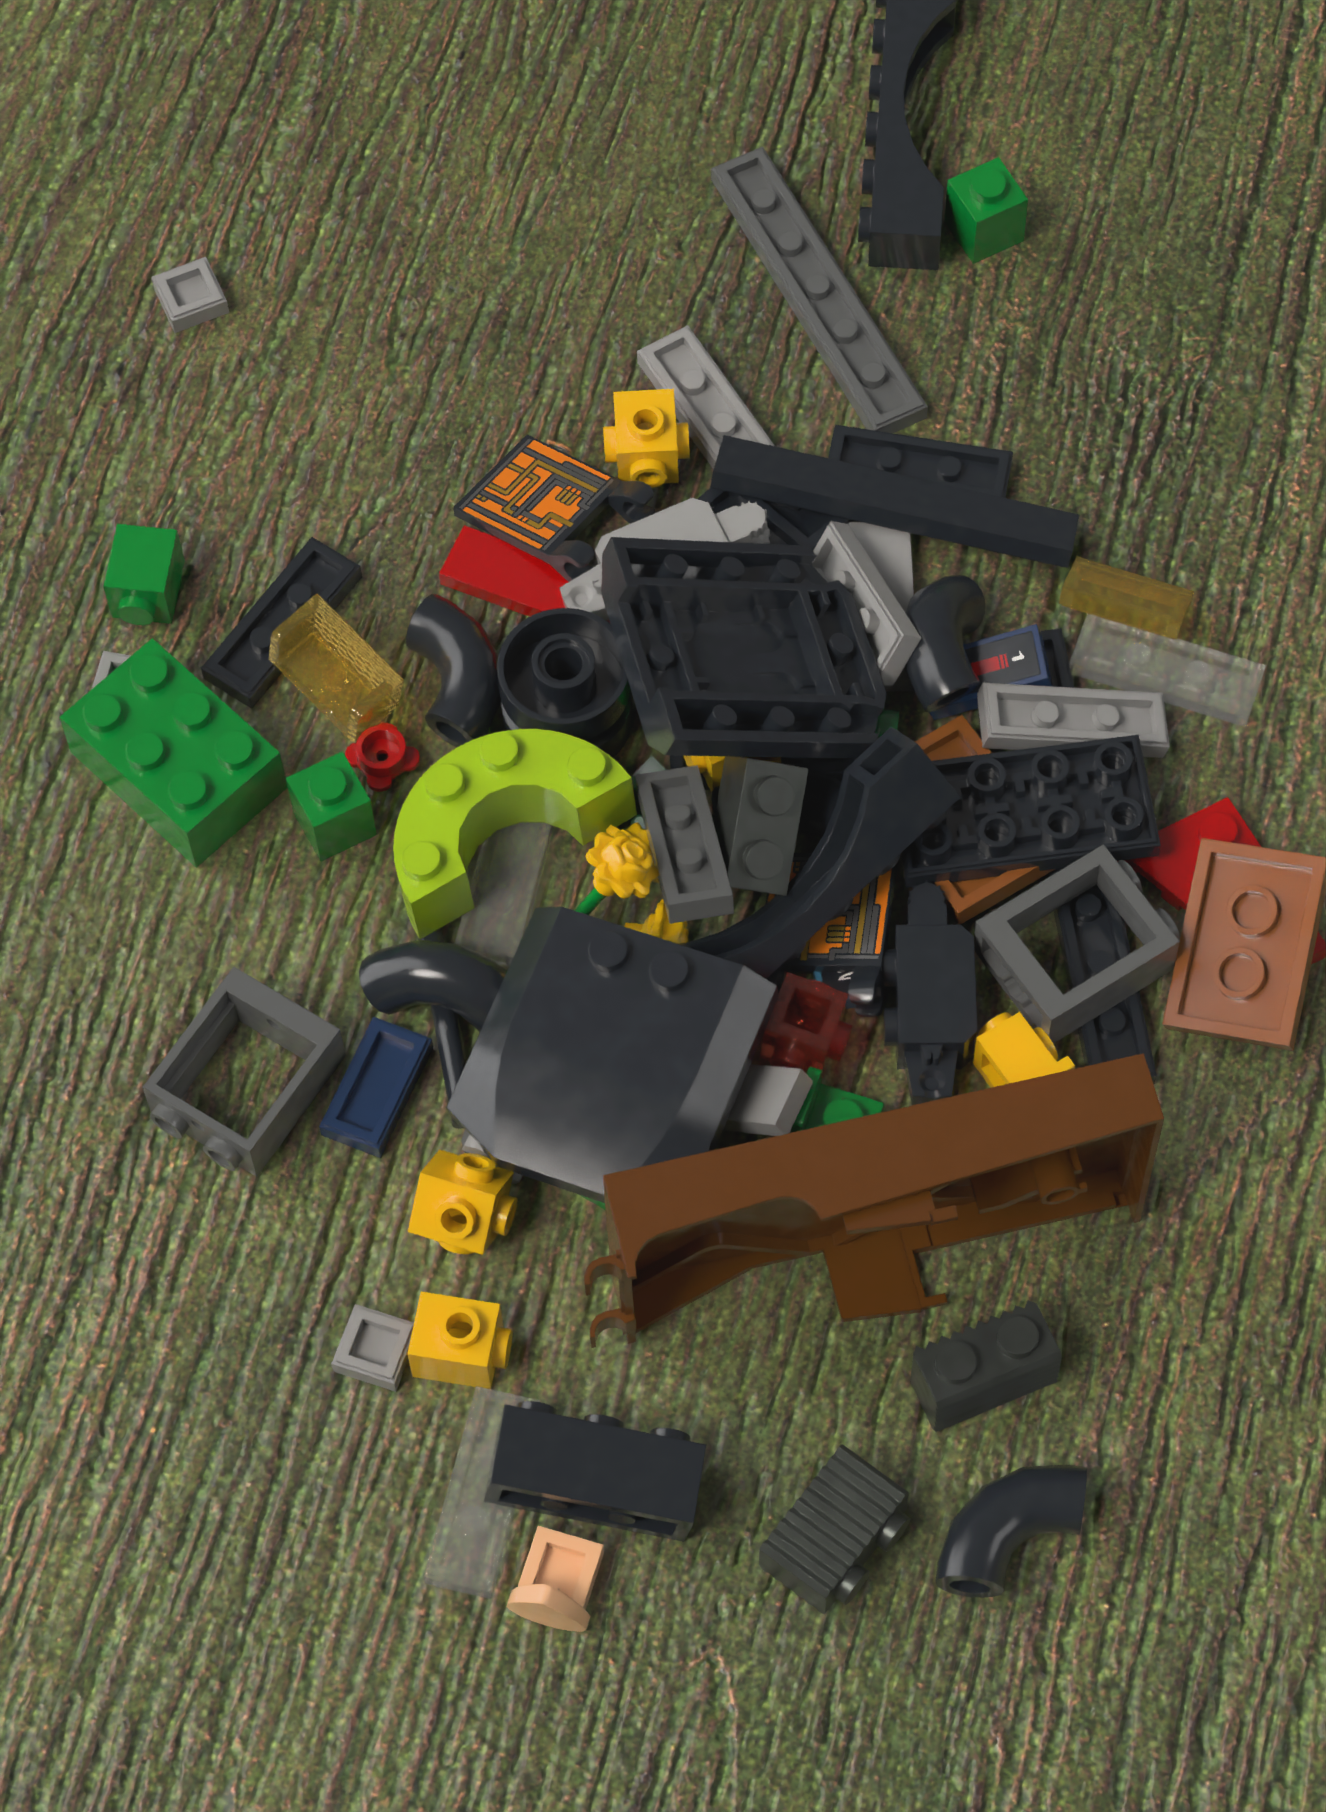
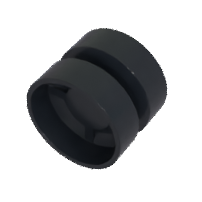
M557 608L542 611L519 623L505 639L497 662L504 730L542 729L569 734L597 746L613 758L622 749L629 737L632 728L633 709L631 688L611 624L593 613L573 608Z

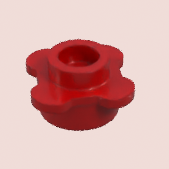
M380 723L366 729L358 737L357 742L350 744L345 751V756L351 767L358 768L367 777V786L377 792L388 790L392 785L393 779L404 771H414L420 763L418 750L415 747L406 746L403 735L396 726L390 723ZM379 754H387L388 758L385 761H379L377 756Z

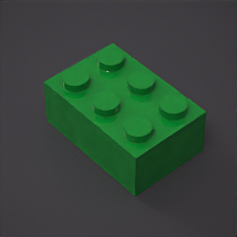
M153 638L59 717L70 752L196 868L288 788L280 752Z

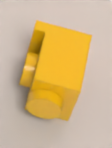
M1009 1012L995 1016L980 1029L978 1037H976L973 1065L990 1088L1075 1069V1065L1069 1056L1057 1062L1058 1054L1050 1037L1040 1027L1032 1029L1020 1012L1013 1016Z

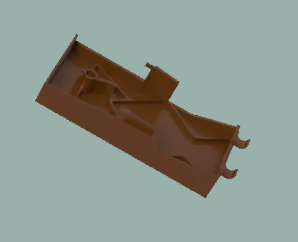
M1144 1053L603 1175L609 1256L600 1257L592 1261L587 1267L584 1275L586 1296L591 1295L592 1284L598 1277L611 1275L619 1308L605 1311L594 1318L590 1327L591 1348L596 1347L598 1335L608 1328L621 1329L623 1335L626 1334L628 1344L636 1342L635 1334L749 1270L823 1253L841 1322L921 1313V1310L947 1304L945 1293L925 1297L914 1254L1127 1205L1129 1206L1133 1222H1140L1164 1122L1162 1109Z

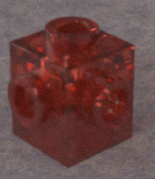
M787 972L779 992L778 1001L763 1034L760 1058L769 1060L772 1066L802 1069L806 1074L810 1066L821 1069L824 1072L829 1058L840 1062L853 1029V1025L843 1022L849 994L836 990L823 982L806 979Z

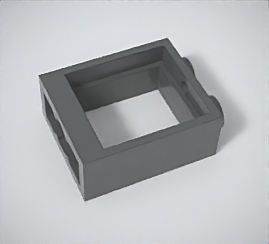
M1103 844L976 921L974 951L1032 1028H1042L1051 1041L1055 1043L1174 970L1180 935L1169 914L1162 908L1155 910L1141 893V883L1132 867L1124 860L1117 862ZM1097 885L1144 946L1063 995L1017 933Z
M233 967L144 1084L143 1090L151 1111L150 1118L160 1129L175 1138L181 1139L184 1134H187L203 1144L204 1152L223 1168L235 1171L239 1166L257 1177L345 1058L346 1054L341 1031L329 1022ZM239 1021L305 1060L248 1139L181 1100Z

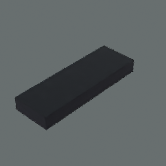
M835 425L828 458L1006 498L1013 452Z
M311 537L201 667L203 679L252 709L321 627L316 617L321 618L317 611L321 614L323 612L327 618L329 617L326 612L320 611L318 606L321 608L323 606L328 613L330 611L327 607L334 611L362 578L361 566ZM323 600L327 607H325L324 605L321 606L318 601L323 603Z

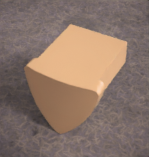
M538 1526L518 1587L510 1593L506 1607L523 1618L545 1626L567 1631H586L590 1619L586 1607L604 1555L603 1544Z

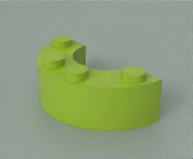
M515 729L495 732L471 740L440 758L419 778L409 792L401 808L394 832L393 851L396 872L408 917L419 939L424 938L474 909L467 877L468 865L478 846L492 834L517 823H547L566 830L584 846L593 841L598 833L606 832L610 825L617 827L637 815L631 776L614 758L597 746L569 734L542 729Z

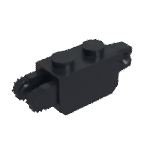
M927 881L918 886H913V890L909 891L906 925H896L894 949H887L883 959L884 987H895V1007H884V1046H896L897 1070L905 1069L912 1105L952 1097L955 1070L962 1069L974 1058V1038L977 1036L974 936L962 925H947L945 891L940 889V885L936 886Z

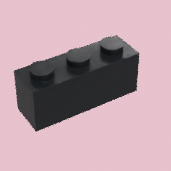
M522 1401L517 1406L505 1404L497 1428L484 1502L684 1542L694 1523L706 1444L691 1442V1437L687 1433L671 1428H655L650 1433L624 1428L622 1421L606 1415L591 1414L585 1416L584 1420L557 1415L556 1408L536 1401Z

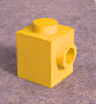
M421 1291L407 1354L412 1377L491 1389L495 1368H507L513 1338V1330L504 1328L500 1304Z

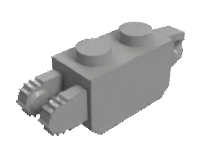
M690 498L601 536L595 549L598 565L560 587L565 608L588 611L604 620H609L601 595L602 553L611 537L770 544V530L767 527L766 521L767 510L762 509L761 506L757 505V502L750 503L748 501L746 504L742 502V505L739 507L735 505L714 514L708 502Z

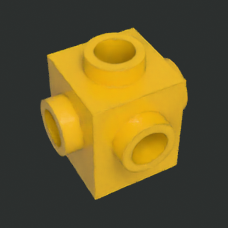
M674 389L613 392L615 426L603 427L605 463L617 462L618 479L621 481H641L651 486V488L666 483H679L678 459H690L688 422L676 423Z
M439 1149L420 1172L408 1232L438 1241L444 1249L453 1253H478L483 1255L497 1235L506 1236L512 1226L518 1203L517 1198L509 1196L514 1172L496 1167L494 1161L483 1155L473 1153L457 1155Z

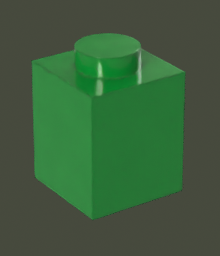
M999 157L947 180L944 222L973 264L1024 241L1028 198Z
M117 524L103 585L112 618H120L134 625H148L152 622L172 624L185 563L177 530Z
M343 751L286 778L293 813L320 862L377 835L371 800Z

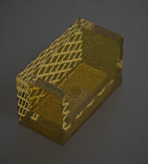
M318 593L272 632L269 660L352 743L357 742L358 737L363 731L380 723L399 706L404 679Z

